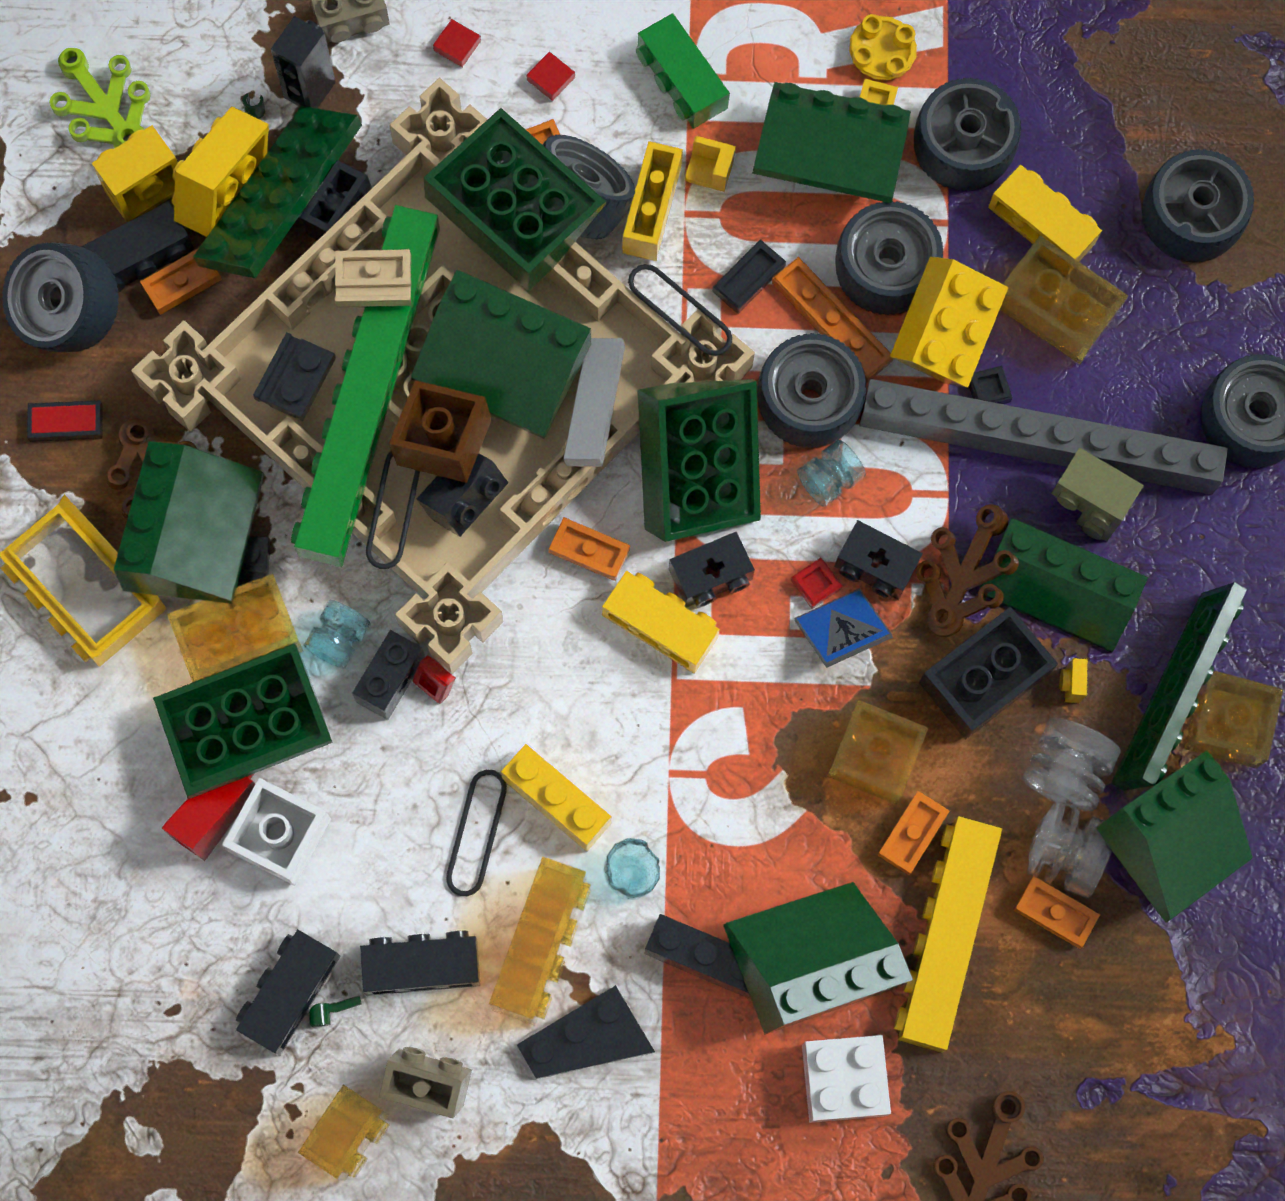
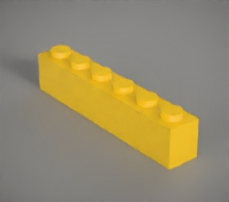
M960 816L955 819L952 825L946 824L941 846L946 847L943 861L937 860L931 882L937 883L934 898L927 897L922 915L923 919L928 920L925 934L918 933L913 950V955L919 956L915 971L909 970L913 980L904 985L903 992L909 993L906 1008L899 1007L894 1024V1029L900 1030L899 1041L941 1053L948 1049L1002 828Z

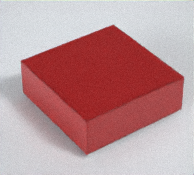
M451 19L433 44V50L463 68L480 44L481 35Z
M549 51L526 77L530 84L553 101L575 79V71Z
M821 557L791 577V582L811 609L842 589L841 583Z
M427 655L419 662L412 681L433 700L441 704L449 696L456 677Z

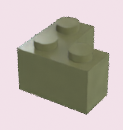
M1079 448L1051 494L1057 497V501L1065 508L1070 510L1077 509L1082 512L1076 524L1082 527V531L1097 540L1103 539L1108 541L1123 521L1144 485Z

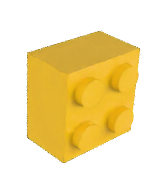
M153 125L145 130L142 129L134 132L126 142L115 149L105 150L98 156L97 160L92 162L105 193L126 222L156 208L173 197L175 192V180H173L172 175L178 162Z

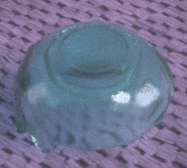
M626 838L615 843L606 856L603 867L604 878L608 887L621 898L628 900H639L650 894L660 880L659 857L650 850L648 843L642 839Z

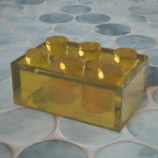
M1039 236L1003 283V285L1009 288L1000 310L1081 365L1118 315L1128 295L1042 236Z
M273 574L237 587L232 604L200 601L167 614L192 682L294 643L300 653L304 651L280 587Z

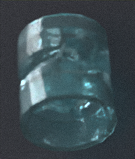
M836 440L821 452V459L813 457L797 470L798 477L806 491L822 507L828 506L842 495V488L851 489L866 477V472L860 459L842 440Z
M329 600L319 616L322 623L321 626L312 628L303 646L329 664L345 669L355 652L353 643L361 642L371 623L352 608L340 602Z

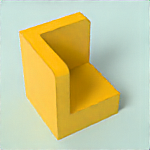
M695 136L692 156L685 176L686 182L725 192L734 163L736 146Z

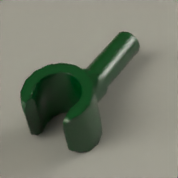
M249 93L244 95L243 106L245 113L257 119L262 118L265 114L263 96L260 95V102L257 105L251 106Z
M360 996L337 1003H318L313 1005L309 1011L310 1026L322 1027L331 1025L330 1013H338L362 1005Z

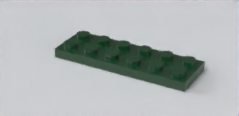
M301 106L194 254L193 258L197 265L203 268L256 278L325 180L336 161L339 160L362 127L358 115Z
M1233 582L1201 593L1111 782L1112 785L1125 791L1155 786V784L1163 779L1168 768L1165 763L1169 754L1176 749L1182 740L1183 732L1181 729L1185 720L1197 708L1198 699L1196 697L1200 688L1208 682L1213 674L1214 667L1211 665L1216 654L1221 652L1229 639L1227 631L1232 621L1236 620L1243 610L1244 603L1242 599L1247 589Z

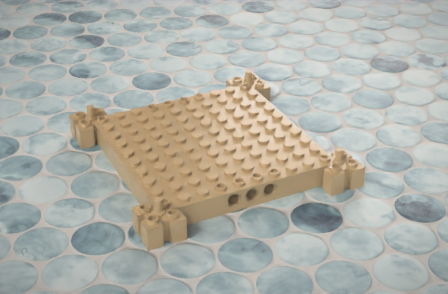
M439 77L419 96L421 109L418 112L408 106L390 124L393 144L406 156L225 330L207 345L205 339L183 320L163 340L167 351L161 357L152 350L131 371L139 386L159 404L163 401L169 413L189 432L211 413L206 403L209 400L304 489L312 487L315 474H312L313 460L316 452L322 453L325 440L322 439L323 426L326 418H332L335 410V405H332L333 392L337 383H343L346 373L342 371L344 355L347 349H353L356 339L352 337L354 321L357 316L363 315L365 306H336L335 251L382 250L385 238H382L383 223L386 216L392 217L395 205L437 214L440 226L439 235L352 532L367 545L384 462L387 454L391 451L389 442L414 384V381L411 380L412 372L440 301L456 270L591 328V338H623L625 350L603 467L566 466L564 461L582 368L581 364L545 439L491 415L492 420L479 453L495 463L508 481V484L461 537L434 522L416 500L437 476L420 471L403 555L400 562L391 568L417 593L395 616L398 625L419 645L428 637L431 640L427 644L430 655L447 671L453 674L473 654L469 641L476 636L484 643L503 623L502 611L482 592L640 432L637 390L669 383L741 380L752 368L755 352L734 334H732V345L725 353L713 356L702 352L639 299L576 242L546 276L531 290H526L425 198L423 177L488 120L471 104L462 111L460 95ZM699 309L681 325L682 328L710 350H719L727 342L721 337L722 329ZM286 332L292 334L295 338L300 340L302 338L335 353L336 356L304 421L278 411L262 401L258 402L253 396ZM394 456L390 461L371 549L386 564L392 562L398 552L415 473L413 469L397 466Z

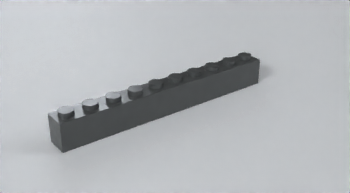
M874 379L869 380L859 424L860 427L1068 467L1078 449L1082 448L1134 480L1210 495L1223 482L1228 450L1226 447Z

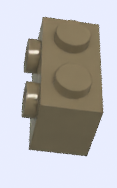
M310 0L317 24L323 29L327 43L342 42L350 36L363 32H377L384 26L390 25L384 0Z
M404 1047L403 1050L398 1049L387 1060L379 1098L454 1118L464 1106L472 1069L462 1067L463 1063L453 1058L443 1057L438 1060L425 1056L426 1053L418 1048Z

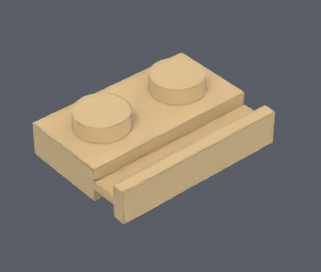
M410 250L335 251L336 306H411Z

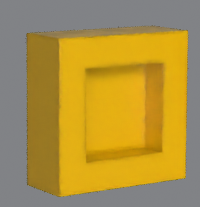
M864 79L860 98L876 104L894 105L898 87Z
M1072 658L1066 669H1061L1059 686L1060 691H1065V702L1080 703L1087 696L1088 659Z

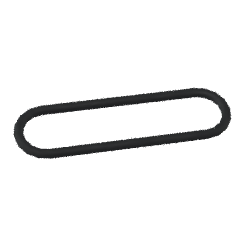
M643 264L631 271L628 279L631 291L702 352L717 356L728 351L732 345L733 338L730 329L661 270L653 265ZM641 270L655 272L726 333L727 342L725 346L719 350H710L701 344L637 290L633 282L636 273Z
M392 451L387 454L384 462L366 545L368 561L379 569L392 568L401 560L420 471L415 470L396 558L387 564L378 563L373 559L371 549L390 461L393 457Z
M486 769L478 772L470 783L446 876L449 889L459 896L475 894L481 888L484 881L507 792L506 782L502 779V775L495 770ZM493 775L501 783V793L479 878L472 889L461 891L453 885L452 873L477 781L482 776Z

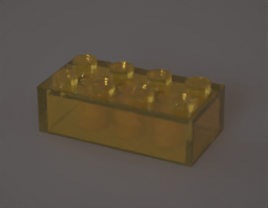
M542 856L489 1002L492 1011L533 1026L536 1025L538 1018L545 1020L552 1001V994L547 993L551 981L559 982L565 965V957L561 956L564 945L572 946L578 929V920L574 919L577 909L584 911L590 896L591 884L587 883L586 871Z

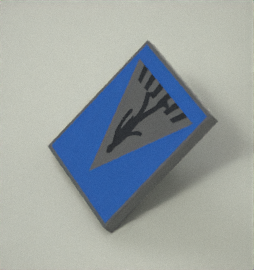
M860 588L794 618L796 624L826 668L893 638L892 633Z

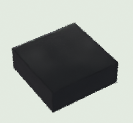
M1002 366L974 372L969 384L973 399L998 404L1011 402L1012 394Z

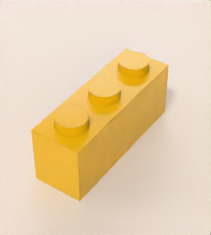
M648 141L623 233L622 254L657 261L681 171L683 149Z
M1021 164L993 193L988 207L1068 273L1096 244L1102 232L1091 216L1081 214L1071 206L1070 201L1065 195L1060 192H1054L1044 184L1040 175L1032 170H1027Z
M626 571L603 604L602 616L695 674L718 639L720 629L716 627V621L703 612L699 611L695 614L684 607L686 603L675 594L667 592L665 595L653 588L655 586L654 582L645 575L636 573L634 576Z
M527 744L519 750L501 771L502 779L586 852L612 823L611 815Z

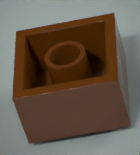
M415 380L389 442L397 466L467 483L492 420L486 399L483 396Z

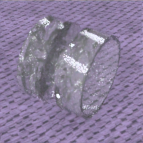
M1059 718L1049 719L1038 741L1040 749L1046 754L1035 753L1032 755L1029 761L1032 767H1028L1025 770L1022 779L1031 789L1055 803L1082 811H1094L1100 801L1097 795L1102 794L1106 787L1104 782L1097 776H1109L1112 773L1121 753L1119 746L1111 739L1084 725Z
M1055 800L1048 813L1039 822L1029 848V862L1026 873L1036 878L1046 863L1044 881L1051 883L1059 871L1063 870L1065 871L1064 890L1088 899L1094 892L1112 851L1096 829L1105 820L1092 816L1082 830L1078 828L1080 811L1072 808L1063 822L1065 804Z

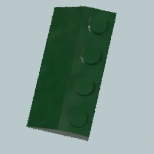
M1011 518L991 562H993L998 552L1007 550L1017 557L1019 561L1018 568L1011 575L1003 574L981 584L979 590L986 584H993L1003 592L1002 605L1011 607L1013 610L1112 653L1136 608L1148 577ZM1005 558L1001 563V568L1009 566L1011 558ZM989 592L986 598L993 600L996 592Z

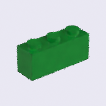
M674 13L638 32L636 54L640 62L645 67L650 66L655 74L654 78L657 86L664 94L669 93L674 101V109L683 121L687 119L694 129L728 109L730 92Z

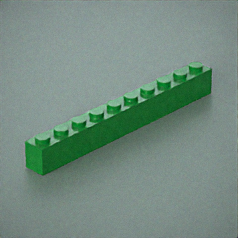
M395 205L392 217L386 216L384 220L382 238H385L382 250H410L411 306H365L363 315L357 316L354 321L352 337L356 339L353 349L346 350L342 364V371L346 373L343 383H337L332 397V405H335V410L332 418H326L322 430V439L325 440L322 453L316 452L312 464V474H315L312 487L305 488L301 502V508L305 509L301 522L295 523L291 535V543L295 544L294 548L298 557L337 567L343 566L439 235L440 226L437 214Z

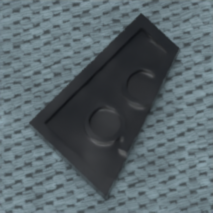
M616 985L517 1044L536 1079L655 1053Z

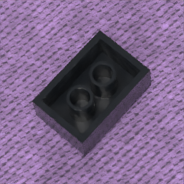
M1009 607L927 670L920 679L919 684L966 740L1050 675L1058 663L1015 611Z

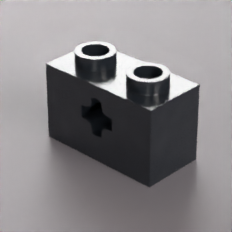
M339 160L336 161L300 216L308 236L319 240L372 189L366 174Z
M478 453L467 483L436 476L416 500L434 522L461 537L505 488L508 481L492 460Z
M857 520L837 557L834 567L838 568L839 573L846 579L853 582L861 580L872 586V591L886 599L894 597L899 600L923 553ZM876 558L882 560L878 568L871 566Z
M737 531L669 559L668 568L682 600L686 603V608L694 604L697 608L714 602L717 599L715 595L729 590L732 594L747 588L750 585L749 581L753 580L755 571ZM711 567L714 572L719 571V577L714 579L712 574L706 575L707 568Z
M390 630L352 692L356 703L389 720L413 680L419 662L425 658L423 647Z

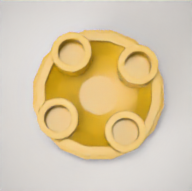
M875 14L867 15L862 23L855 28L850 37L849 52L852 61L863 74L873 79L888 81L901 77L910 70L916 59V33L911 25L904 24L893 17Z

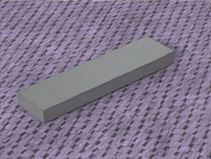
M591 338V346L582 363L564 454L566 466L603 467L625 350L623 338Z

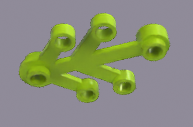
M71 47L61 52L58 64L62 73L69 79H77L94 103L71 100L68 94L57 92L51 96L49 101L53 112L57 116H67L70 114L107 120L113 128L90 127L88 121L83 118L73 119L68 129L76 142L96 141L113 144L114 148L126 142L123 138L127 135H131L138 130H144L140 125L145 104L151 97L145 82L134 81L128 86L127 91L131 105L126 121L119 113L126 78L132 71L127 57L115 55L109 60L108 66L112 75L106 96L88 71L89 64L83 51ZM77 57L74 63H67V60ZM118 64L126 65L123 70H115ZM142 89L145 91L142 96L137 97L133 95L137 90ZM59 101H67L64 107H56ZM78 127H86L83 133H75Z

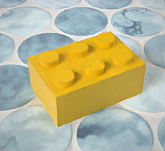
M232 106L223 117L219 116L215 119L210 132L204 139L199 138L196 141L192 153L185 161L180 160L173 171L172 178L175 180V192L172 197V204L174 205L175 222L206 237L209 235L267 154L268 123Z
M930 256L890 357L943 383L968 388L1009 287L954 259Z

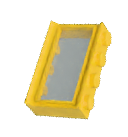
M65 494L58 505L0 552V558L5 562L0 569L14 584L21 580L27 586L28 590L23 594L37 610L43 606L46 607L52 614L47 621L61 636L68 632L76 642L71 647L85 663L92 658L99 667L102 666L167 610L157 595L122 590L114 573L118 552Z

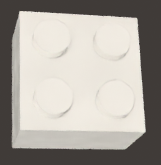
M259 778L222 846L229 853L295 886L331 818L326 811Z
M883 1035L805 1041L802 1044L809 1123L884 1117L891 1114Z

